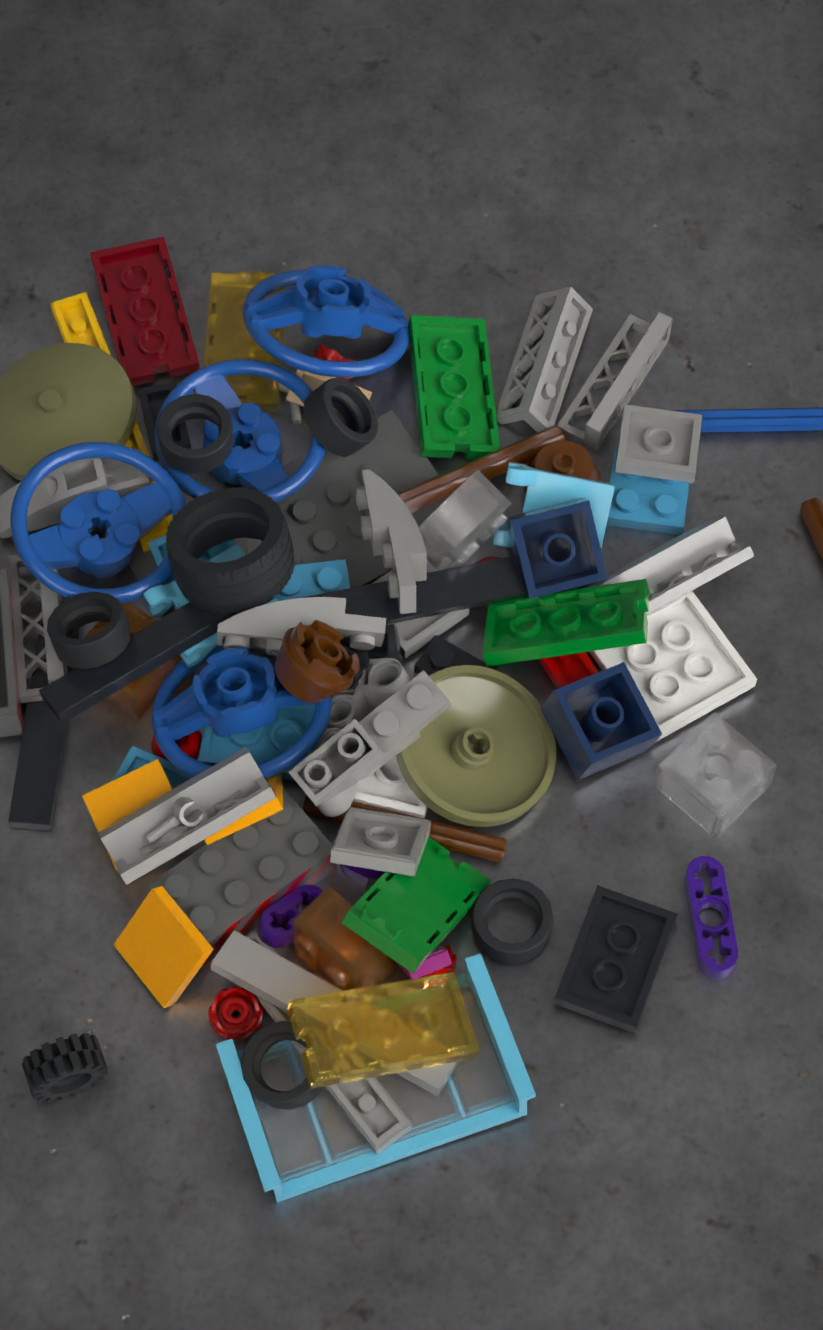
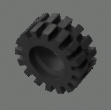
M83 1033L79 1037L78 1034H71L68 1039L60 1037L55 1039V1043L50 1044L47 1042L41 1045L42 1049H34L30 1052V1056L24 1057L22 1068L33 1099H37L40 1102L45 1099L47 1102H51L57 1097L60 1100L66 1099L69 1094L74 1093V1095L82 1093L81 1090L84 1088L91 1089L95 1086L94 1083L101 1082L104 1079L103 1076H107L108 1067L95 1035L90 1036L89 1033Z

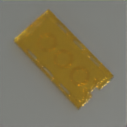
M240 270L238 274L211 273L203 367L221 361L236 359L265 361L282 367L281 361L272 357L253 340L243 320V305L248 293L259 282L275 275V271L273 273H264L262 271L246 273ZM287 287L274 291L265 298L287 289ZM214 303H216V313H215V314H213ZM284 327L267 331L274 339L275 336L279 337L278 342L283 344ZM211 335H214L213 346H211ZM231 375L224 377L242 404L254 403L263 412H279L280 392L278 382L255 375Z
M454 972L417 978L413 981L405 980L290 1000L287 1006L296 1040L302 1039L307 1045L301 1058L310 1089L474 1059L480 1052Z

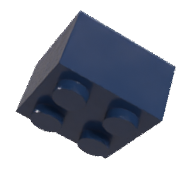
M580 498L505 517L513 555H516L527 598L532 599L608 579L589 500Z
M625 662L554 690L540 708L577 780L648 751L662 735Z

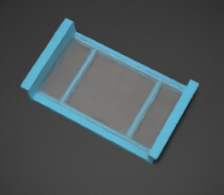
M481 953L465 958V973L451 978L440 986L421 988L371 1005V1007L460 1055L457 1066L439 1095L435 1096L355 1051L413 1126L410 1131L378 1155L325 1086L318 1097L304 1107L292 1110L273 1108L256 1097L243 1080L241 1060L244 1049L236 1051L233 1039L216 1044L264 1191L267 1192L273 1189L277 1203L527 1115V1100L535 1098L536 1094ZM284 1040L268 1049L262 1058L260 1069L262 1078L268 1086L274 1090L288 1091L304 1081L310 1067L290 1041Z

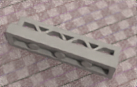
M571 286L535 296L496 410L497 422L500 425L525 420L537 433L555 425L593 308ZM554 305L553 308L543 317L546 306ZM544 333L542 340L533 347L534 342ZM533 365L532 370L522 379L524 372ZM523 395L520 406L512 408L513 404Z
M659 312L652 324L631 314L628 316L557 426L564 433L565 437L595 452L599 450L624 411V405H628L669 341L673 318ZM632 329L644 334L639 344L635 347H630L627 336ZM627 358V362L620 373L612 375L609 368L610 362ZM609 386V390L602 401L593 403L591 391ZM591 415L586 424L585 432L570 425L575 417Z
M718 514L607 575L608 579L591 583L586 588L647 579L650 590L649 612H645L647 616L754 557L750 545L735 541L726 516Z
M19 554L8 555L20 703L42 701L39 692L42 688L28 689L27 679L38 667L47 673L49 684L68 674L67 665L59 660L47 632L48 619L54 609L62 603V597L47 588L38 579L32 585L19 577V567H25V564ZM59 568L51 569L60 576ZM20 587H21L23 590H25V592H24L22 595H21ZM32 597L42 602V612L35 620L22 613L23 606ZM23 623L28 626L24 631H23ZM35 632L45 637V648L37 656L25 648V643ZM26 659H28L29 661H31V663H30L27 667H26Z
M244 747L98 832L127 885L273 800L276 796L247 747ZM181 797H188L194 801L191 806L185 809L184 817L190 815L196 809H200L204 813L203 819L198 825L189 827L181 823L152 844L145 836L173 814V804Z

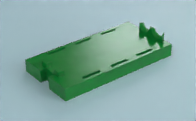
M411 315L408 321L410 332L409 344L421 457L452 458L454 452H464L466 459H478L499 450L500 443L485 319ZM479 350H480V355H481V365H480ZM483 383H484V389H485V398H484V391H483ZM486 416H488L489 432H488V425H487V417H486Z
M647 579L556 592L532 599L522 597L488 604L482 652L486 667L498 668L497 665L647 643L648 620L645 612H649L650 597Z
M428 837L415 877L385 872L351 907L342 924L414 974L475 905L476 899L490 885L492 880L463 861L461 864H458L448 857L450 851Z

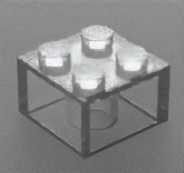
M478 469L418 527L423 537L427 560L437 571L447 569L449 566L451 568L460 567L480 547L475 540L477 539L483 544L508 519L503 512L512 503Z
M713 712L658 765L654 786L716 840L771 786L777 765L717 713Z

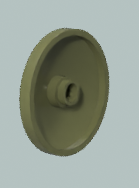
M61 343L35 350L11 365L0 377V466L8 474L22 481L35 464L50 453L61 448L85 442H107L125 446L135 424L137 402L132 383L116 359L94 346L80 343Z
M460 665L445 668L430 675L429 677L450 700L452 706L419 732L421 735L419 739L396 755L400 771L408 786L432 811L462 825L491 827L508 823L522 816L544 795L555 771L556 741L540 709L542 706L515 679L491 668L476 665Z

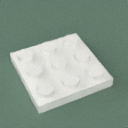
M693 591L647 615V643L589 652L602 671L625 662L662 732L658 740L756 686L757 682L755 675Z

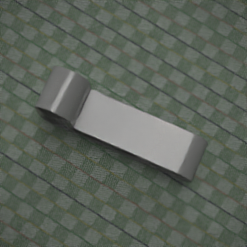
M394 658L369 659V666L362 671L361 677L358 679V686L354 690H344L332 696V708L328 725L319 742L310 751V754L354 719L360 722L411 680L400 661ZM358 782L317 805V808L323 815L328 817L343 814L350 808L353 802Z

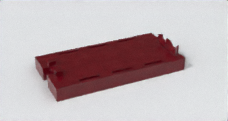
M164 236L90 252L118 363L126 372L132 386L154 382V374L168 371L171 378L199 370V360ZM165 267H167L169 271L170 278L168 279L164 269ZM102 281H105L107 292H104ZM173 299L177 300V304L179 307V310H177V312ZM110 313L114 314L116 324H113ZM183 330H185L188 342H186V345L182 334ZM120 344H122L124 356H121V352L119 349Z

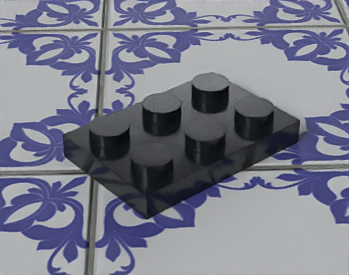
M597 885L555 995L554 1004L636 1033L678 914Z

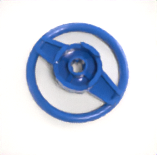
M329 265L312 266L308 270H294L275 274L254 286L248 293L243 305V320L246 329L253 340L264 351L291 367L317 375L360 377L383 371L395 364L403 356L410 339L409 323L405 318L403 308L398 307L383 292L369 285L365 279L361 278V280L346 276V269ZM290 287V288H287V289H285V290H283V291H281V292H278V293H276V294H274V295H272V296H269V297L265 298L267 295L271 294V293L274 292V291H277V290L282 289V288ZM300 323L302 324V333L309 337L330 335L354 339L360 337L363 326L368 325L394 335V341L385 352L376 357L361 361L338 362L317 359L296 352L278 342L267 331Z
M236 359L221 361L203 367L187 376L174 387L163 402L159 414L168 403L180 396L190 395L193 391L195 394L206 395L216 399L230 413L234 435L231 454L222 465L209 471L219 483L224 485L225 481L232 485H242V487L265 493L273 501L279 502L293 496L316 473L326 449L312 435L311 447L304 462L295 473L288 477L280 463L282 441L277 423L267 413L261 411L257 404H242L224 378L231 375L265 377L287 387L304 404V400L313 390L296 374L269 362ZM204 420L203 448L215 442L219 435L217 425L208 420ZM155 426V447L162 467L174 479L179 489L194 499L202 494L215 491L198 483L186 472H181L167 463L161 455L157 428ZM241 446H248L249 448L243 449Z
M85 442L52 452L30 469L15 493L11 507L10 526L12 538L21 560L32 575L47 588L68 599L80 593L93 591L108 593L117 598L120 604L142 598L144 592L152 587L162 585L170 578L173 572L167 554L159 566L149 575L135 583L118 588L97 589L81 586L60 577L51 569L71 568L76 571V568L85 573L95 574L97 578L116 575L129 565L136 551L139 539L149 533L171 513L174 517L186 503L174 479L150 457L119 444ZM87 458L113 459L139 469L154 481V483L123 497H120L116 491L111 489L81 494L62 509L59 524L31 535L28 534L27 512L35 489L46 476L67 463ZM101 531L105 533V538L99 539L98 534L91 536V532Z
M218 645L196 665L188 668L185 662L181 660L167 674L153 702L152 730L155 740L165 757L179 770L195 777L212 766L199 762L187 755L176 744L175 740L208 725L212 728L213 733L219 737L248 733L257 728L273 724L277 719L276 710L278 707L314 704L301 701L289 693L276 676L275 664H271L265 656L262 659L259 656L249 654L246 648L225 649L224 646ZM249 649V651L266 652V650ZM208 662V665L201 670L199 676L195 674L193 685L172 700L177 688L184 679L201 665ZM332 697L315 704V711L308 728L293 746L275 758L257 764L265 779L291 768L316 746L323 736L330 719Z

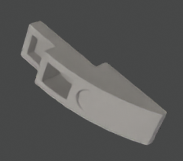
M87 458L67 463L46 476L35 489L27 512L28 532L59 524L62 509L81 494L111 489L116 491L120 497H123L150 485L149 477L139 469L113 459ZM20 483L0 496V539L12 536L10 526L11 507Z
M370 469L362 470V487H355L357 510L365 511L366 515L360 517L363 540H370L373 556L382 555L384 568H392V573L387 574L389 597L397 598L400 614L416 613V581L427 580V552L423 537L413 515L399 495Z
M307 597L282 600L257 606L219 623L216 645L224 646L225 649L246 648L248 651L249 649L266 650L268 655L277 657L287 630L296 627L300 622L303 625H311L315 620H319L330 625L344 636L340 640L341 643H350V647L354 649L370 650L374 646L382 647L386 618L345 614L346 598Z
M423 670L360 722L356 719L351 721L290 770L289 774L315 806L353 786L405 750L421 737L419 732L445 712L452 704Z

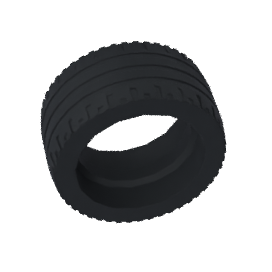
M241 487L210 491L184 505L174 515L170 526H168L166 548L175 581L184 597L191 604L193 603L194 606H198L202 610L205 609L208 612H219L221 614L247 611L267 603L270 599L272 600L275 595H278L285 588L284 586L291 579L295 558L288 523L277 502L273 501L265 493ZM250 538L263 541L251 553L236 560L221 563L198 560L211 547L226 540Z

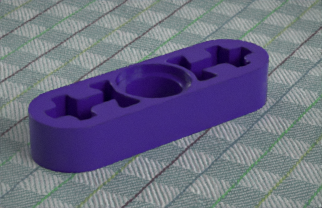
M700 856L689 863L684 880L697 961L701 971L707 976L724 978L732 973L738 959V948L725 872L721 863L715 858ZM699 870H706L707 876L712 877L709 885L710 895L704 897L703 881L697 878ZM707 907L716 908L721 912L723 921L717 926L705 925L699 917L700 911ZM720 937L718 941L719 952L721 955H728L725 957L722 965H717L715 958H708L711 956L713 949L712 938Z

